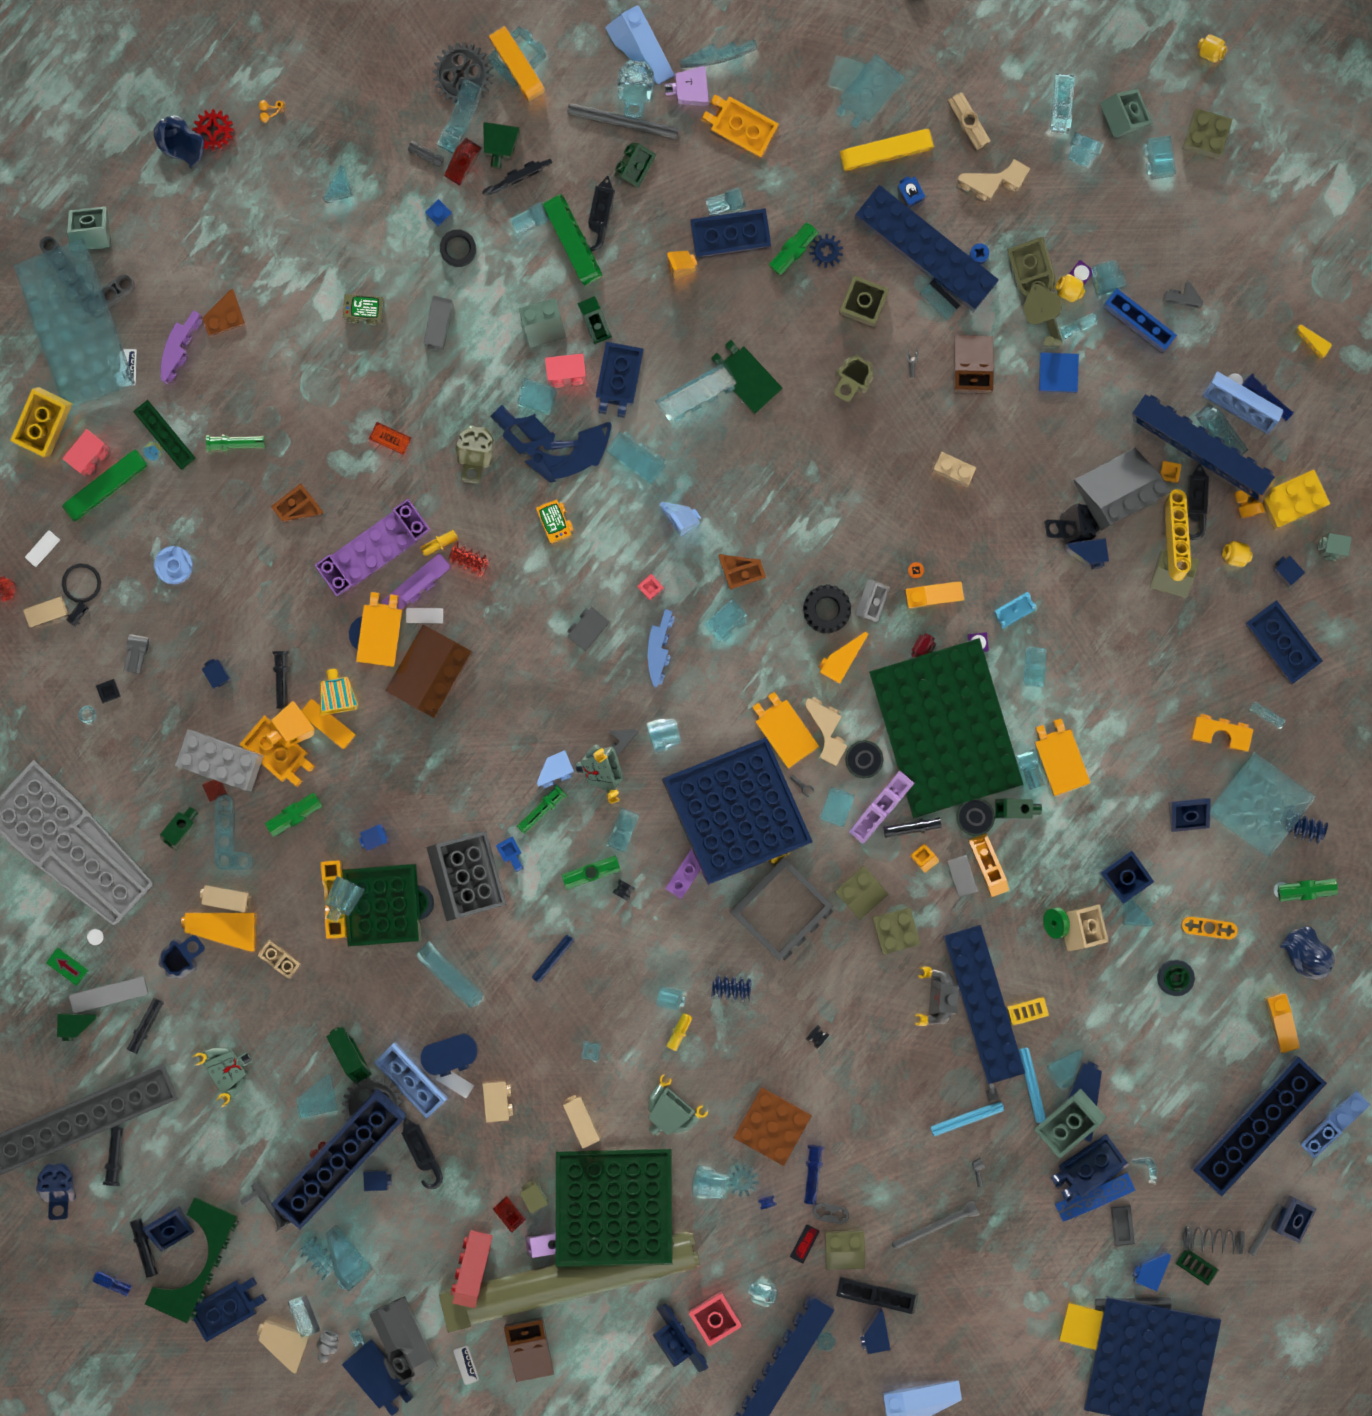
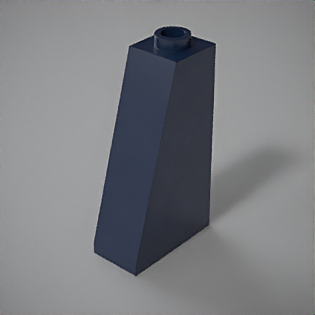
M1090 1061L1087 1064L1082 1062L1065 1101L1079 1089H1082L1097 1106L1102 1071L1098 1070L1099 1065ZM1093 1132L1085 1137L1084 1140L1091 1143Z

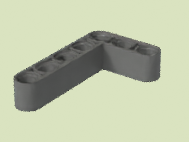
M45 236L40 240L39 245L42 252L91 316L98 317L134 291V281L128 275H120L95 293L53 237ZM48 242L54 243V247L51 250L45 249V245ZM65 257V263L58 266L56 264L57 259ZM71 272L76 273V278L73 281L68 280V275ZM124 280H129V287L122 289L121 283ZM86 287L88 289L87 294L79 296V290ZM107 292H114V298L106 300ZM92 303L99 304L97 311H90Z

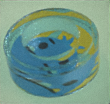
M151 441L145 444L143 454L148 460L157 461L163 455V448L159 443Z

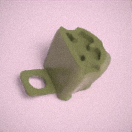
M854 355L845 359L840 368L835 372L840 382L834 390V394L844 401L850 402L856 391L866 393L871 382L874 380L872 362L864 361L860 355ZM841 386H850L851 393L848 396L842 395L840 392Z
M470 425L459 434L455 450L457 462L463 464L461 476L463 482L479 483L482 468H487L491 465L494 440L489 430L485 427ZM473 469L477 472V476L472 479L468 478L466 472Z

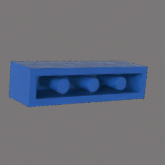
M1118 288L1103 305L1105 309L1162 353L1177 336V334Z

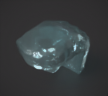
M1151 1157L1132 1159V1163L1146 1164L1149 1167V1182L1156 1184L1158 1171L1154 1160Z

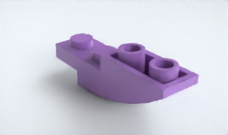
M194 310L183 326L176 322L167 339L161 361V381L166 385L175 379L177 375L175 371L179 365L183 366L188 358L186 356L187 352L182 347L188 345L192 338L190 336L191 333L202 324V316Z

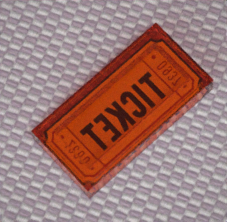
M376 422L369 437V440L402 455L405 454L412 439L379 422Z

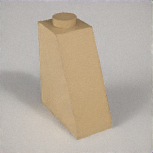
M204 885V889L200 890L199 900H202L201 905L240 912H249L252 893L208 885Z
M576 1095L565 1099L566 1103L563 1107L582 1149L600 1141L601 1137L582 1097L577 1098Z
M266 1320L264 1324L261 1323L257 1335H260L258 1341L292 1373L296 1374L299 1370L310 1334Z

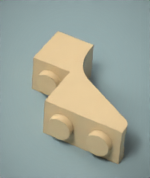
M1014 159L1010 166L1001 173H962L957 183L962 190L966 192L970 190L976 194L975 196L978 199L990 202L1001 182L1006 189L1018 191L1030 168Z
M815 697L812 699L808 698L805 702V707L824 738V746L819 758L836 767L847 748V745L844 744L845 740L836 735L834 738L831 737L842 717L838 715L840 711L831 706L827 709L822 706L823 702Z

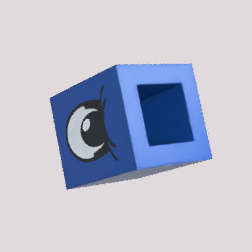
M908 176L899 181L900 184L897 189L908 208L925 200L926 196L916 177L910 178Z

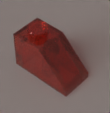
M465 138L456 148L444 176L460 186L475 164L482 147Z

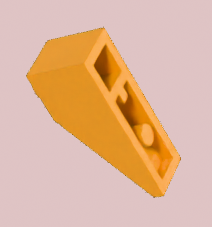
M688 251L667 253V264L674 280L695 272L697 261L693 254L690 255Z
M961 581L904 590L907 610L964 600Z
M864 632L829 655L828 659L823 658L819 665L821 669L820 674L840 684L869 633Z
M987 834L969 839L971 849L991 897L1009 891L1007 879Z
M1286 993L1264 998L1281 1054L1299 1049L1300 1046L1293 1015Z

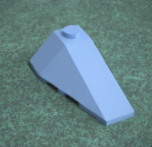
M639 5L620 14L605 27L614 45L623 51L631 61L636 63L657 85L675 76Z
M667 502L659 504L681 537L700 524L699 519L701 517L695 509L691 510L688 506Z
M959 1380L882 1392L886 1416H932L962 1400Z

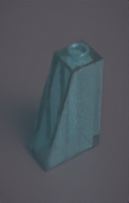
M428 941L416 954L420 962L469 1008L473 1005H478L484 995L482 991L434 944Z

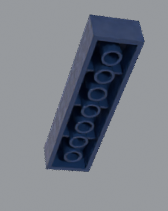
M878 185L855 214L857 221L930 279L934 280L973 313L999 281L998 278L881 185Z
M1144 395L1132 413L1135 423L1260 503L1264 501L1275 485V476H1273L1274 473L1266 467L1262 469L1257 465V461L1251 457L1245 458L1240 455L1241 451L1233 446L1229 448L1224 444L1225 441L1218 436H1210L1207 429L1202 426L1196 427L1192 424L1193 421L1184 415L1182 417L1176 414L1177 411L1171 406H1163L1157 397Z
M981 925L943 935L986 1083L989 1085L1025 1074Z
M1294 1056L1191 1169L1218 1195L1223 1196L1327 1083L1300 1057Z
M377 1088L274 1198L271 1205L301 1230L404 1120L406 1113Z
M815 1294L812 1297L808 1296L803 1303V1312L801 1314L798 1312L793 1319V1328L791 1330L787 1329L782 1337L783 1344L781 1347L777 1346L772 1353L773 1360L771 1363L767 1362L762 1369V1378L760 1380L756 1379L752 1386V1394L750 1396L746 1395L741 1404L742 1410L740 1413L736 1412L734 1416H769L835 1311L833 1305Z

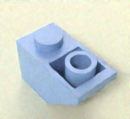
M565 750L546 759L537 781L538 787L543 786L545 789L554 785V780L560 778L561 781L572 777L571 773L574 770Z

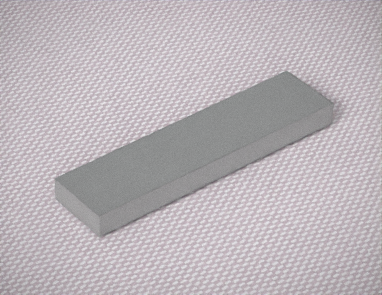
M145 976L71 994L69 998L74 1014L149 995Z

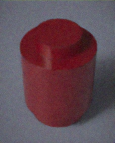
M927 633L924 636L920 634L911 649L913 651L911 656L917 657L932 652L937 644L934 642L935 638Z

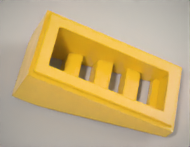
M1299 325L1295 329L1297 334L1319 358L1323 359L1332 346L1330 342L1303 325Z
M1044 997L1007 1006L1012 1026L1049 1016ZM1039 1002L1042 1010L1041 1014L1038 1013L1036 1003ZM1031 1004L1033 1006V1010L1035 1013V1015L1031 1016V1012L1029 1009V1005ZM1024 1006H1025L1026 1013H1027V1016H1028V1017H1026V1018H1024L1023 1011H1022V1008H1021V1007H1024ZM1017 1008L1020 1016V1019L1018 1020L1016 1018V1014L1014 1011V1009Z

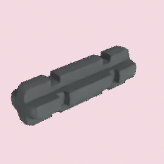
M414 141L408 146L409 152L417 153V156L428 162L432 161L438 167L444 161L442 156L435 155V152L419 146Z

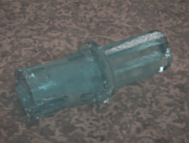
M1092 313L1080 320L1075 319V322L1060 328L1064 339H1067L1076 333H1083V330L1098 323L1097 316Z

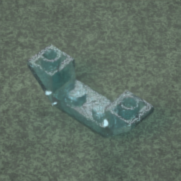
M467 79L463 80L457 94L459 98L448 124L442 129L436 144L437 146L451 153L455 152L467 131L481 98V86Z

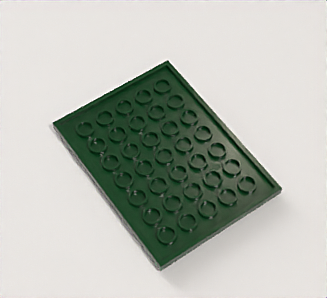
M980 638L869 671L898 770L914 782V785L906 793L913 818L1024 785Z

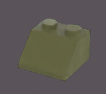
M1162 549L1158 556L1150 588L1187 598L1200 560L1191 557L1189 572L1183 580L1176 581L1169 575L1167 550Z
M862 866L834 891L860 920L889 895L865 866Z
M864 1230L825 1231L826 1270L865 1269Z

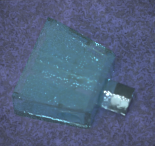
M337 876L325 901V905L331 907L326 918L337 923L341 913L349 916L365 889Z

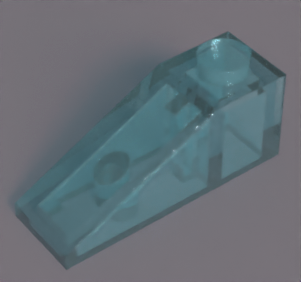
M1055 74L1050 132L1069 134L1072 121L1075 75Z
M1208 403L1195 415L1200 424L1209 431L1208 434L1210 436H1218L1225 441L1224 444L1229 448L1232 446L1241 451L1240 455L1249 450L1219 408Z

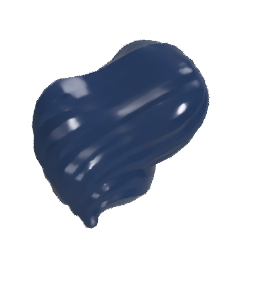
M172 115L161 119L156 124L153 132L154 139L161 152L170 157L184 160L188 163L190 169L199 162L204 150V138L200 134L191 131L184 119L177 115Z
M1305 926L1290 932L1282 945H1280V948H1284L1288 952L1294 969L1300 975L1319 980L1331 973L1335 963L1334 953L1327 945L1319 941L1312 927Z

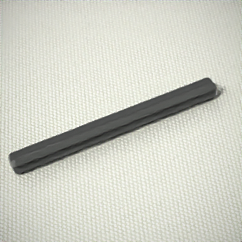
M570 103L567 110L568 114L674 139L678 137L679 129L676 127Z

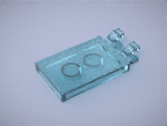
M875 54L840 96V100L843 103L836 109V114L842 118L846 111L850 109L856 114L850 125L857 129L864 119L867 122L872 120L905 80V77Z

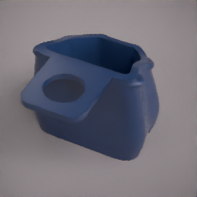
M192 935L183 943L174 939L162 950L158 964L166 970L165 974L168 978H184L197 969V963L194 958L202 953L205 947L196 935ZM191 941L198 944V950L195 953H191L187 949V945Z
M48 1164L37 1177L36 1192L43 1201L49 1202L48 1218L52 1221L66 1220L68 1218V1202L76 1199L73 1186L74 1176L65 1164ZM62 1206L64 1212L60 1216H55L53 1208Z

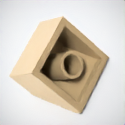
M1100 904L1066 912L1070 921L1069 933L1064 937L1067 952L1109 942Z

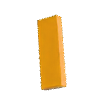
M312 698L301 710L310 723L342 749H345L356 736L355 733L333 715L321 716L320 705Z

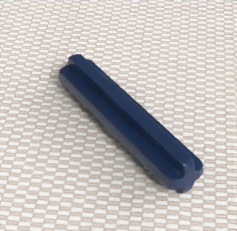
M567 934L537 969L532 976L533 980L540 983L574 942L570 935Z

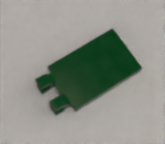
M730 340L725 344V347L732 354L723 360L718 353H715L711 360L719 367L716 371L717 375L755 415L783 388L744 346L739 350L736 344Z

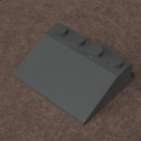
M1136 448L1073 480L1100 530L1115 524L1171 493L1162 476Z
M486 831L426 847L446 921L506 905Z

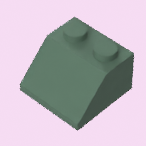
M1138 89L1116 93L1100 102L1102 112L1107 119L1114 138L1127 135L1153 124Z
M107 206L69 210L67 234L71 251L109 247L110 231Z
M556 298L519 308L530 348L567 338Z

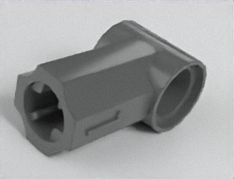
M134 634L129 635L123 671L141 673L144 655H146L149 647L148 637Z

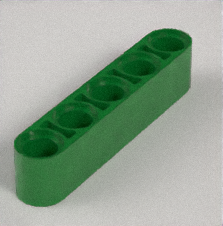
M558 194L544 202L543 205L581 282L586 286L602 277V272L563 195Z
M136 449L131 451L62 505V508L73 522L79 520L144 470L148 464Z

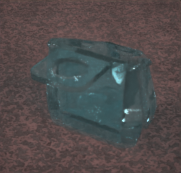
M629 60L619 69L617 80L618 98L625 101L624 115L626 117L641 118L643 116L644 102L647 103L652 100L654 71L645 61ZM631 105H637L640 110L637 113H631L628 108Z

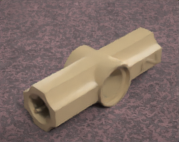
M961 92L950 98L948 103L975 149H981L989 144L991 141L964 94ZM971 117L974 120V124L967 125L964 119Z

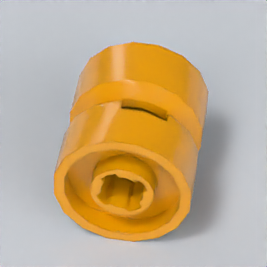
M1242 490L1234 492L1236 502L1240 504L1238 509L1241 518L1265 512L1263 502L1260 503Z

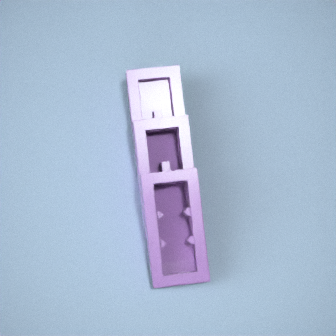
M899 771L851 828L849 833L864 844L914 785V782Z

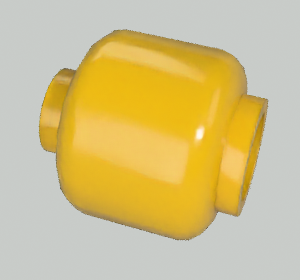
M1208 35L1205 39L1201 38L1197 46L1200 57L1213 63L1221 61L1227 52L1225 41L1213 35Z
M1070 274L1061 276L1055 286L1057 295L1069 302L1081 299L1085 293L1083 281Z
M1231 541L1229 544H1226L1222 553V557L1227 564L1237 567L1246 566L1253 556L1250 546L1239 541Z

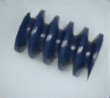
M1292 811L1289 813L1285 825L1287 836L1293 831L1294 838L1301 834V840L1309 836L1310 843L1316 838L1317 845L1324 839L1328 828V822L1323 825L1322 821L1318 820L1315 824L1314 818L1308 821V817L1304 815L1301 819L1299 813L1293 817Z
M717 975L716 979L713 980L711 999L714 998L715 994L718 995L719 999H722L725 994L726 1000H729L731 995H733L734 1001H737L740 996L742 1002L745 1001L746 997H748L750 1002L751 978H748L746 983H744L742 977H740L738 982H736L735 977H732L729 982L728 976H725L723 981H721L720 975Z

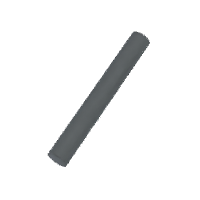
M1277 1203L1248 1251L1252 1256L1255 1257L1284 1208L1282 1205Z

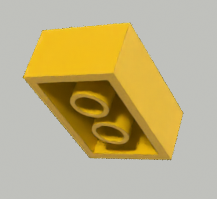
M40 387L33 388L10 441L42 457L50 456L73 403Z
M1314 469L1272 488L1263 501V506L1274 530L1330 504Z

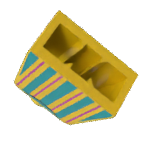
M337 669L327 670L328 680L321 681L320 715L357 710L358 704L348 678H339Z

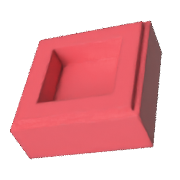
M652 574L637 586L649 600H652L664 589Z

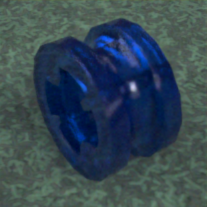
M774 1195L758 1200V1203H761V1210L777 1205L773 1201Z

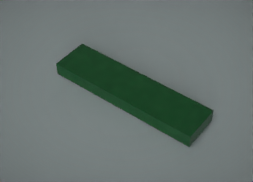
M148 399L133 411L181 470H184L197 459Z

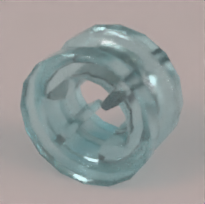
M84 706L79 710L78 717L82 722L91 724L96 720L97 713L94 708ZM91 710L92 717H88V720H85L86 717L83 716V713Z
M359 1328L354 1333L352 1331L349 1332L356 1348L360 1344L365 1345V1340Z

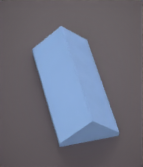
M1218 371L1202 395L1266 434L1271 432L1283 413V409Z
M396 1042L374 1062L388 1079L392 1080L395 1086H398V1089L426 1119L448 1099L441 1089Z

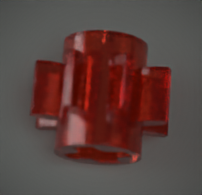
M0 577V598L2 601L10 600L16 591L15 584L10 578Z

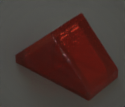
M508 1196L493 1208L511 1233L527 1219V1216Z

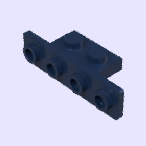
M666 1303L658 1306L656 1309L666 1325L655 1332L653 1337L673 1367L689 1357L698 1372L708 1369L705 1357L698 1352L695 1342L688 1337L685 1327L674 1316L673 1309Z

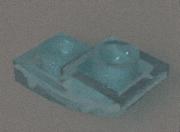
M621 808L607 846L625 852L640 814Z

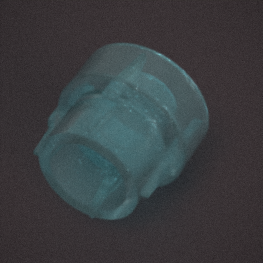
M1074 132L1070 142L1072 146L1068 160L1091 168L1094 159H1096L1097 155L1100 156L1105 144Z
M1116 260L1100 263L1091 268L1093 286L1097 296L1114 292L1116 288L1120 290L1127 287L1125 275L1120 270Z
M657 719L646 723L655 754L668 751L672 746L681 743L675 719L664 721L663 719Z
M698 1165L692 1183L693 1197L702 1199L723 1198L727 1189V1174L714 1171V1168L710 1166Z

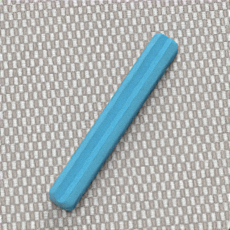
M1027 1047L1019 1049V1054L1025 1070L1024 1075L1035 1120L1037 1123H1042L1046 1116L1030 1051Z
M999 1101L931 1126L933 1136H938L1003 1112L1004 1106Z

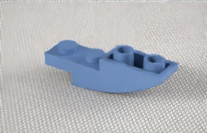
M667 609L664 611L660 627L652 625L648 642V667L653 687L656 688L658 684L662 685L665 677L662 671L664 666L668 667L671 655H668V650L662 648V645H667L669 635L666 632L668 627L672 628L675 619L672 616L673 612Z
M1356 1090L1344 1102L1342 1101L1301 1143V1146L1315 1159L1342 1134V1131L1370 1106V1103Z

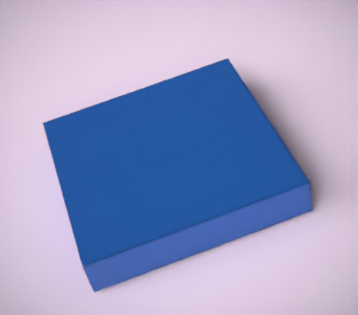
M1041 352L1039 391L1077 393L1079 354Z

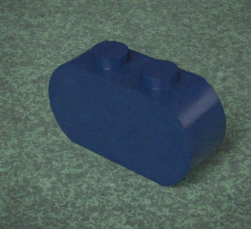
M465 1033L429 1044L421 1052L420 1060L422 1067L429 1074H440V1077L452 1074L451 1070L456 1068L459 1071L470 1068L469 1064H472L477 1058L478 1045L473 1037Z

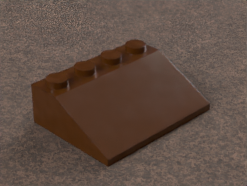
M422 625L385 691L436 719L473 652L433 629Z

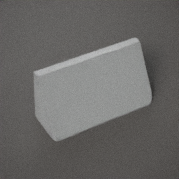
M868 580L855 615L877 623L890 587L874 580Z
M967 855L948 860L958 896L962 897L978 892Z

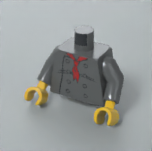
M920 967L919 969L924 970V975H918L919 978L932 977L929 1016L915 1015V1017H920L921 1019L915 1025L927 1026L928 1023L930 1025L946 1024L951 1015L957 1014L959 986L954 983L951 974L947 972L932 971L931 967Z

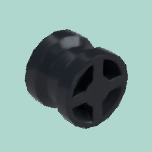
M619 879L618 887L612 893L629 902L630 894L636 888Z
M817 1025L806 1037V1040L813 1042L814 1047L818 1049L828 1038L829 1034L823 1032L821 1027Z

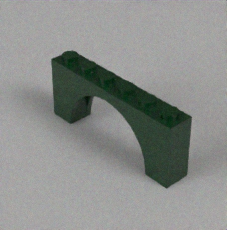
M194 1197L186 1215L195 1220L205 1233L208 1242V1258L205 1267L193 1282L182 1288L163 1289L153 1286L145 1302V1305L186 1324L190 1320H194L198 1312L195 1308L198 1302L202 1303L206 1295L203 1292L206 1284H211L214 1277L211 1273L214 1267L218 1268L223 1258L220 1254L223 1249H227L231 1241L228 1238L230 1232H235L239 1223L236 1220L238 1216L197 1197Z

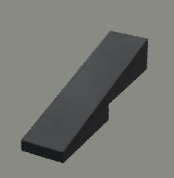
M840 1277L836 1294L838 1297L909 1314L915 1313L919 1295Z

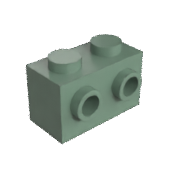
M1331 533L1326 534L1318 542L1320 556H1325L1324 559L1329 561L1348 557L1352 537Z

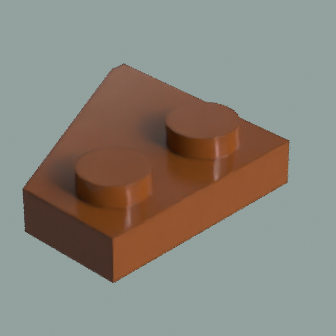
M233 289L229 290L203 317L209 337L245 325Z
M301 483L271 506L282 522L322 515L324 513Z
M724 554L718 555L730 590L766 578L760 559Z

